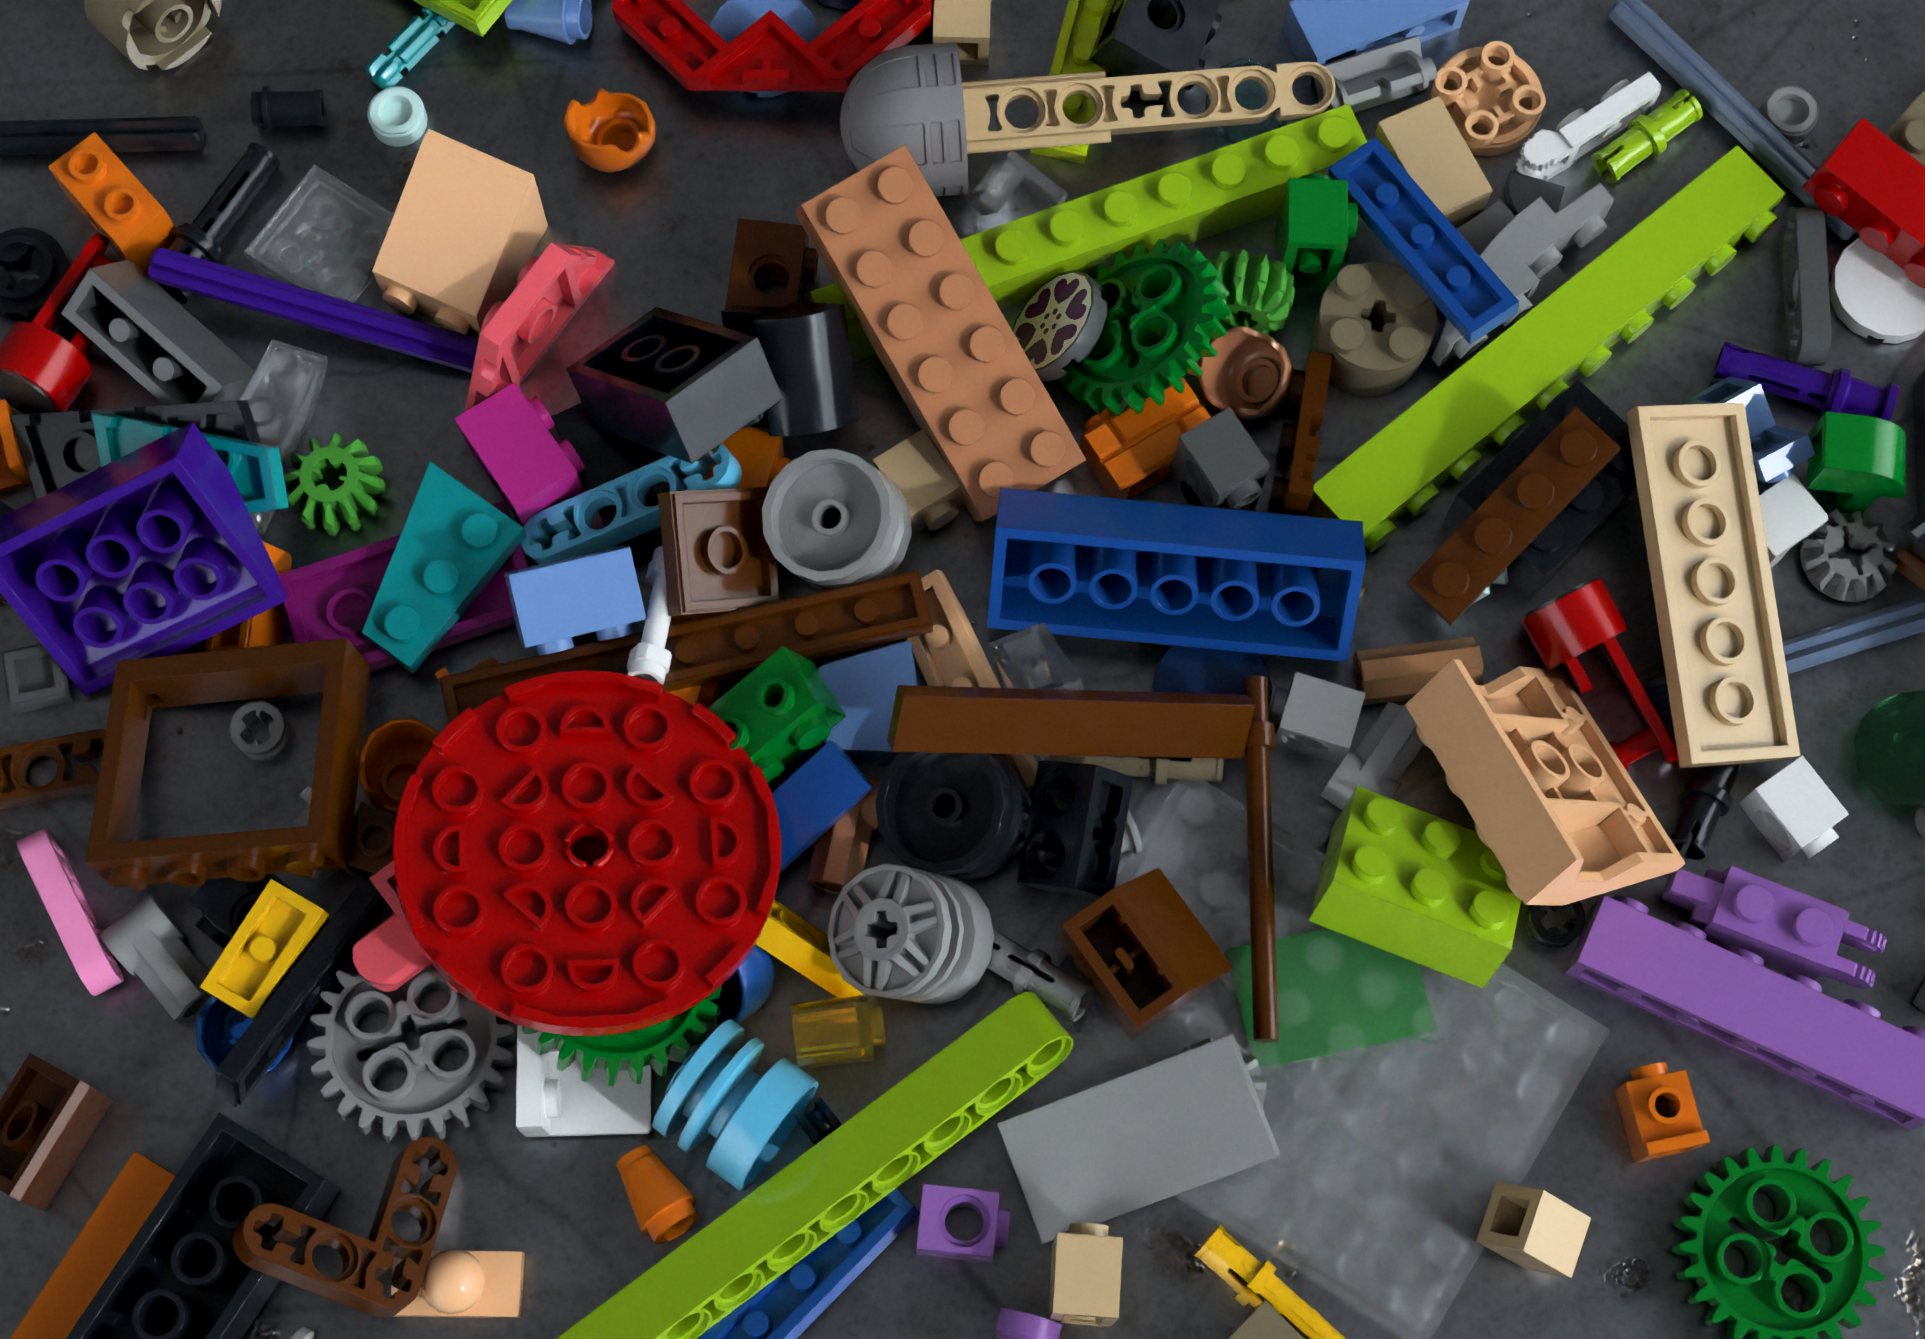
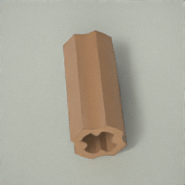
M1473 636L1355 651L1353 655L1355 689L1366 693L1363 705L1410 700L1452 659H1460L1475 684L1483 685V662L1480 646L1476 644Z

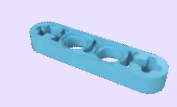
M721 443L716 453L693 464L672 456H666L538 512L524 525L523 528L527 536L521 542V546L524 552L539 565L612 548L661 527L659 504L652 507L645 506L647 492L657 483H670V491L734 489L738 487L742 477L741 466L735 456ZM717 462L718 464L713 467L714 476L705 480L704 477L709 474L708 466ZM685 474L687 478L683 479V482L680 477ZM615 505L616 515L610 525L599 530L593 529L592 521L598 510L604 506ZM557 531L558 534L552 538L553 546L545 549L544 547L550 543V534ZM580 531L581 535L579 537L574 535Z

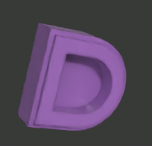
M1000 1308L994 1333L997 1334L996 1337L1003 1339H1059L1063 1325L1030 1313Z

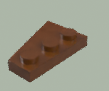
M1309 350L1303 371L1293 370L1291 391L1287 396L1286 403L1297 405L1294 423L1283 422L1277 450V457L1287 459L1284 478L1274 476L1267 511L1287 515H1306L1313 495L1315 480L1312 477L1321 439L1316 437V431L1320 430L1324 415L1333 354Z

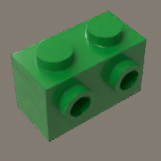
M1307 174L1300 178L1288 179L1275 227V261L1285 263L1286 271L1294 276L1293 287L1295 288V293L1324 294L1329 284L1338 275L1341 264L1347 263L1349 238H1355L1358 222L1357 203L1348 202V180H1332L1329 176L1323 174Z
M783 646L707 708L736 733V739L730 744L731 750L741 746L754 765H759L768 785L778 780L784 773L785 767L801 753L823 743L829 737L831 729L846 717L813 661Z

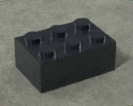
M659 307L653 308L566 368L593 428L691 464L712 456L719 449L720 443L738 430L759 422L767 409L783 399L758 337Z
M1579 380L1575 381L1456 495L1445 517V520L1457 530L1575 407L1621 447L1619 453L1507 567L1508 579L1530 599L1638 495L1628 424Z

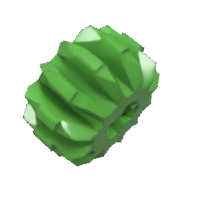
M1245 249L1240 254L1222 251L1218 258L1207 259L1222 275L1221 282L1230 293L1223 301L1230 308L1231 314L1218 320L1226 330L1236 326H1247L1255 331L1269 335L1271 330L1276 331L1284 328L1286 319L1290 315L1295 295V288L1293 287L1294 276L1286 271L1285 263L1269 261L1267 254L1252 255Z
M334 432L328 446L322 447L317 439L310 437L308 444L311 453L308 456L291 453L290 461L296 471L283 474L286 490L291 492L287 496L289 509L292 513H302L300 518L302 523L311 530L323 523L326 533L335 537L341 523L347 522L353 531L359 532L361 522L357 516L361 513L369 516H378L379 507L373 498L386 495L387 486L384 480L378 477L383 471L379 458L374 455L367 456L368 449L365 443L359 439L346 446L343 436ZM339 479L342 485L335 490H330L327 484Z

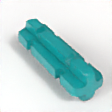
M423 7L421 11L424 15L422 17L415 15L384 46L388 51L385 54L378 52L366 64L367 76L382 90L394 87L403 78L400 72L403 69L410 71L439 41L436 35L439 32L445 35L456 23Z

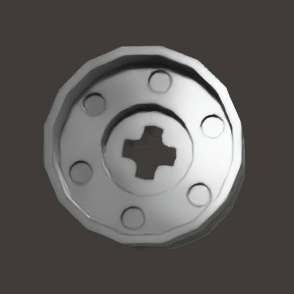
M886 863L862 870L843 887L831 909L827 932L831 959L843 979L863 994L932 1005H940L960 999L979 983L991 961L994 942L990 911L975 889L958 878Z

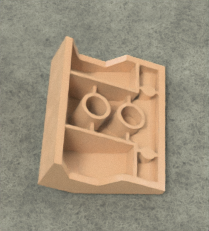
M1452 659L1405 704L1417 725L1416 732L1418 737L1433 751L1446 773L1445 780L1448 787L1463 801L1476 823L1475 830L1478 837L1493 851L1506 873L1505 879L1508 887L1525 905L1564 906L1678 871L1686 864L1563 671L1519 666L1485 685H1476L1460 659Z

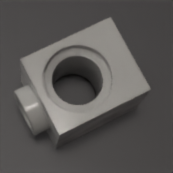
M1295 672L1288 690L1277 687L1270 707L1269 722L1277 724L1275 731L1276 745L1341 764L1350 750L1366 693Z

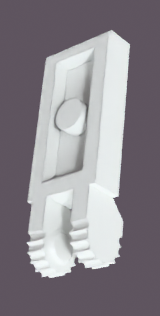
M1650 71L1632 83L1628 79L1619 81L1602 96L1601 103L1589 111L1585 112L1583 108H1579L1567 115L1558 124L1555 131L1541 129L1533 135L1532 139L1528 138L1527 142L1523 143L1520 151L1521 158L1517 159L1514 171L1548 181L1628 130L1627 125L1629 121L1637 115L1643 114L1647 116L1651 113L1662 85Z

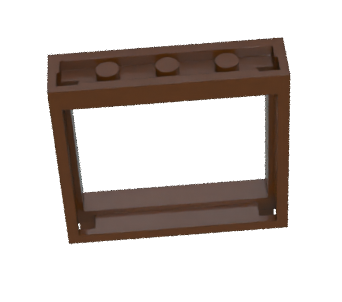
M348 638L117 661L86 863L107 880L110 886H130L135 891L146 889L147 884L171 882L180 886L195 887L203 885L206 879L229 877L239 881L254 882L262 880L265 874L288 872L298 876L313 877V870L349 867L370 665ZM323 692L308 826L133 841L153 708Z

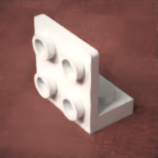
M517 1025L516 1128L525 1137L648 1134L651 1132L652 1067L650 1065L643 1067L641 1084L635 1085L628 1070H619L614 1086H608L605 1078V1069L596 1068L590 1079L584 1082L581 1081L582 1063L575 1060L569 1067L559 1071L557 1063L560 1050L555 1048L548 1053L539 1055L537 1052V1042L542 1031L524 1034L522 1026Z

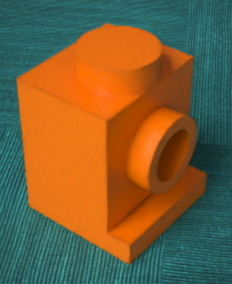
M1667 1062L1641 1066L1629 1071L1632 1081L1625 1082L1614 1090L1634 1163L1694 1151L1710 1143L1708 1132L1703 1130L1686 1070L1669 1073ZM1658 1096L1667 1098L1672 1115L1671 1118L1663 1117L1657 1112L1655 1101Z

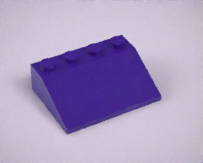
M194 422L0 517V593L84 696L114 682L117 661L174 655L285 602L287 598V593L229 469Z

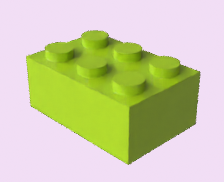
M1357 786L1332 827L1308 921L1477 987L1484 988L1512 950L1521 899L1508 887L1504 869L1493 851L1480 840L1476 831Z

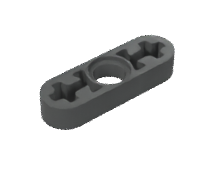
M1790 207L1786 212L1782 228L1788 358L1790 362L1800 365L1823 366L1829 356L1832 336L1825 215L1821 208Z

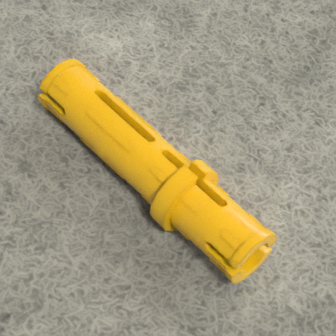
M1221 1224L1209 1235L1193 1255L1237 1292L1234 1299L1243 1307L1249 1303L1255 1308L1266 1300L1304 1339H1347L1274 1274L1277 1268L1269 1260L1261 1263L1226 1232Z

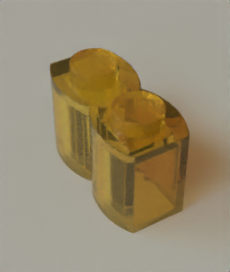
M867 994L791 1003L796 1059L800 1069L875 1061L874 1048L886 1047L882 1005L869 1007Z

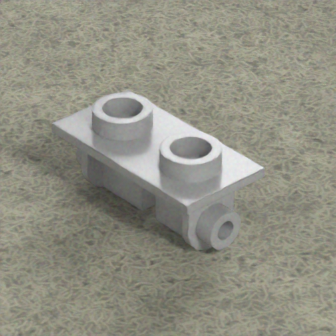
M1414 35L1324 64L1323 66L1327 67L1333 75L1336 84L1335 96L1324 112L1350 104L1355 113L1428 89L1429 81L1437 78V70L1432 58H1422L1419 36ZM1314 78L1318 102L1323 99L1324 91L1322 84L1318 79Z

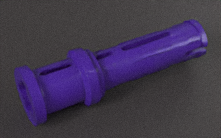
M1726 341L1722 345L1713 372V377L1717 379H1725L1731 376L1761 383L1763 391L1818 407L1819 413L1823 415L1827 411L1865 415L1890 421L1899 394V385L1891 382L1883 387L1851 377L1850 370L1843 368L1839 370L1834 369L1830 374L1781 358L1744 349Z

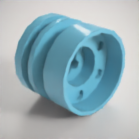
M729 1019L723 1022L703 1043L695 1047L678 1068L666 1089L665 1097L655 1114L652 1127L665 1138H668L686 1123L677 1144L686 1153L700 1145L709 1135L715 1137L716 1141L710 1151L706 1167L738 1191L743 1192L762 1173L798 1124L794 1115L799 1111L805 1113L819 1084L817 1080L786 1058L777 1061L762 1076L757 1074L755 1070L761 1060L765 1048L764 1043L755 1037L736 1053L745 1031L743 1027Z

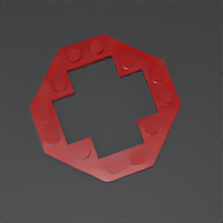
M612 0V12L615 22L688 91L846 92L853 78L870 60L888 50L905 46L932 24L934 0H862L809 44L772 10L768 11L730 43L723 40L682 0Z

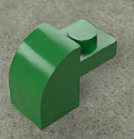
M1826 411L1808 433L1816 455L1808 458L1807 489L1837 492V510L1840 513H1853L1861 510L1863 514L1875 499L1880 497L1902 499L1905 495L1906 434L1904 430L1895 423L1877 417Z

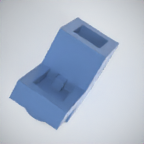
M1729 376L1681 402L1682 405L1745 404L1757 485L1762 482H1777L1789 477L1796 471V465L1816 455L1808 433L1775 425L1761 383Z

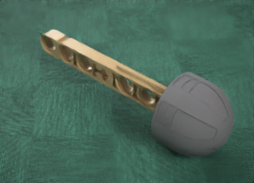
M956 42L910 45L881 53L861 68L851 81L844 96L840 115V129L845 150L858 171L901 146L906 145L934 195L950 196L968 194L967 154L1111 142V135L1257 124L1276 114L1277 122L1303 120L1323 113L1335 96L1336 84L1333 75L1327 67L1317 62L1308 61L1276 64L1273 70L1257 65L1107 78L1105 71L962 82ZM1312 76L1322 84L1324 91L1323 99L1318 104L1311 106L1303 105L1296 100L1292 92V85L1298 77ZM1246 80L1260 83L1267 95L1265 105L1256 110H1247L1241 107L1235 97V88L1238 84ZM1188 85L1202 87L1208 93L1210 99L1209 108L1201 114H1188L1179 106L1177 100L1178 92ZM1160 87L1169 88L1166 105L1170 117L1161 116L1163 105L1146 107L1142 118H1133L1132 110L1130 108H1122L1121 103L1128 101L1131 91H1139L1141 100L1152 101L1160 99L1162 94ZM1083 94L1092 100L1096 110L1094 117L1089 122L1076 124L1066 118L1062 108L1064 101L1069 96ZM1019 98L1031 101L1038 111L1036 123L1025 129L1012 126L1005 115L1007 105ZM987 101H997L995 120L999 131L988 130L991 112Z

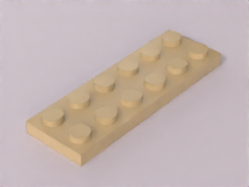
M1714 403L1637 406L1626 412L1679 766L1680 768L1784 761L1800 757L1745 404Z

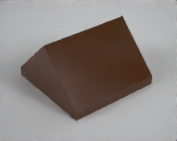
M29 1053L0 1100V1190L20 1202L47 1211L115 1099Z

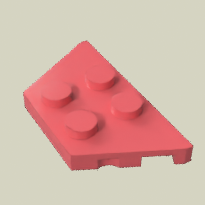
M551 242L540 257L533 256L526 262L519 273L517 287L505 302L499 301L495 303L487 312L482 322V331L479 335L465 411L514 382L520 387L615 264L614 259L596 248Z

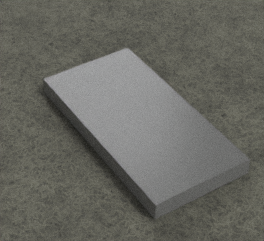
M1233 1033L997 1123L1042 1244L1054 1240L1057 1233H1066V1230H1069L1070 1223L1098 1224L1275 1159L1281 1155Z

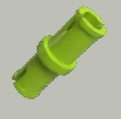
M1679 89L1671 98L1647 116L1643 114L1637 115L1629 121L1627 131L1592 155V163L1598 174L1602 177L1610 170L1611 173L1605 176V181L1615 184L1623 175L1647 157L1657 158L1666 151L1668 141L1702 118L1703 110L1698 100L1692 96L1684 103L1683 100L1689 97L1690 92L1686 89Z

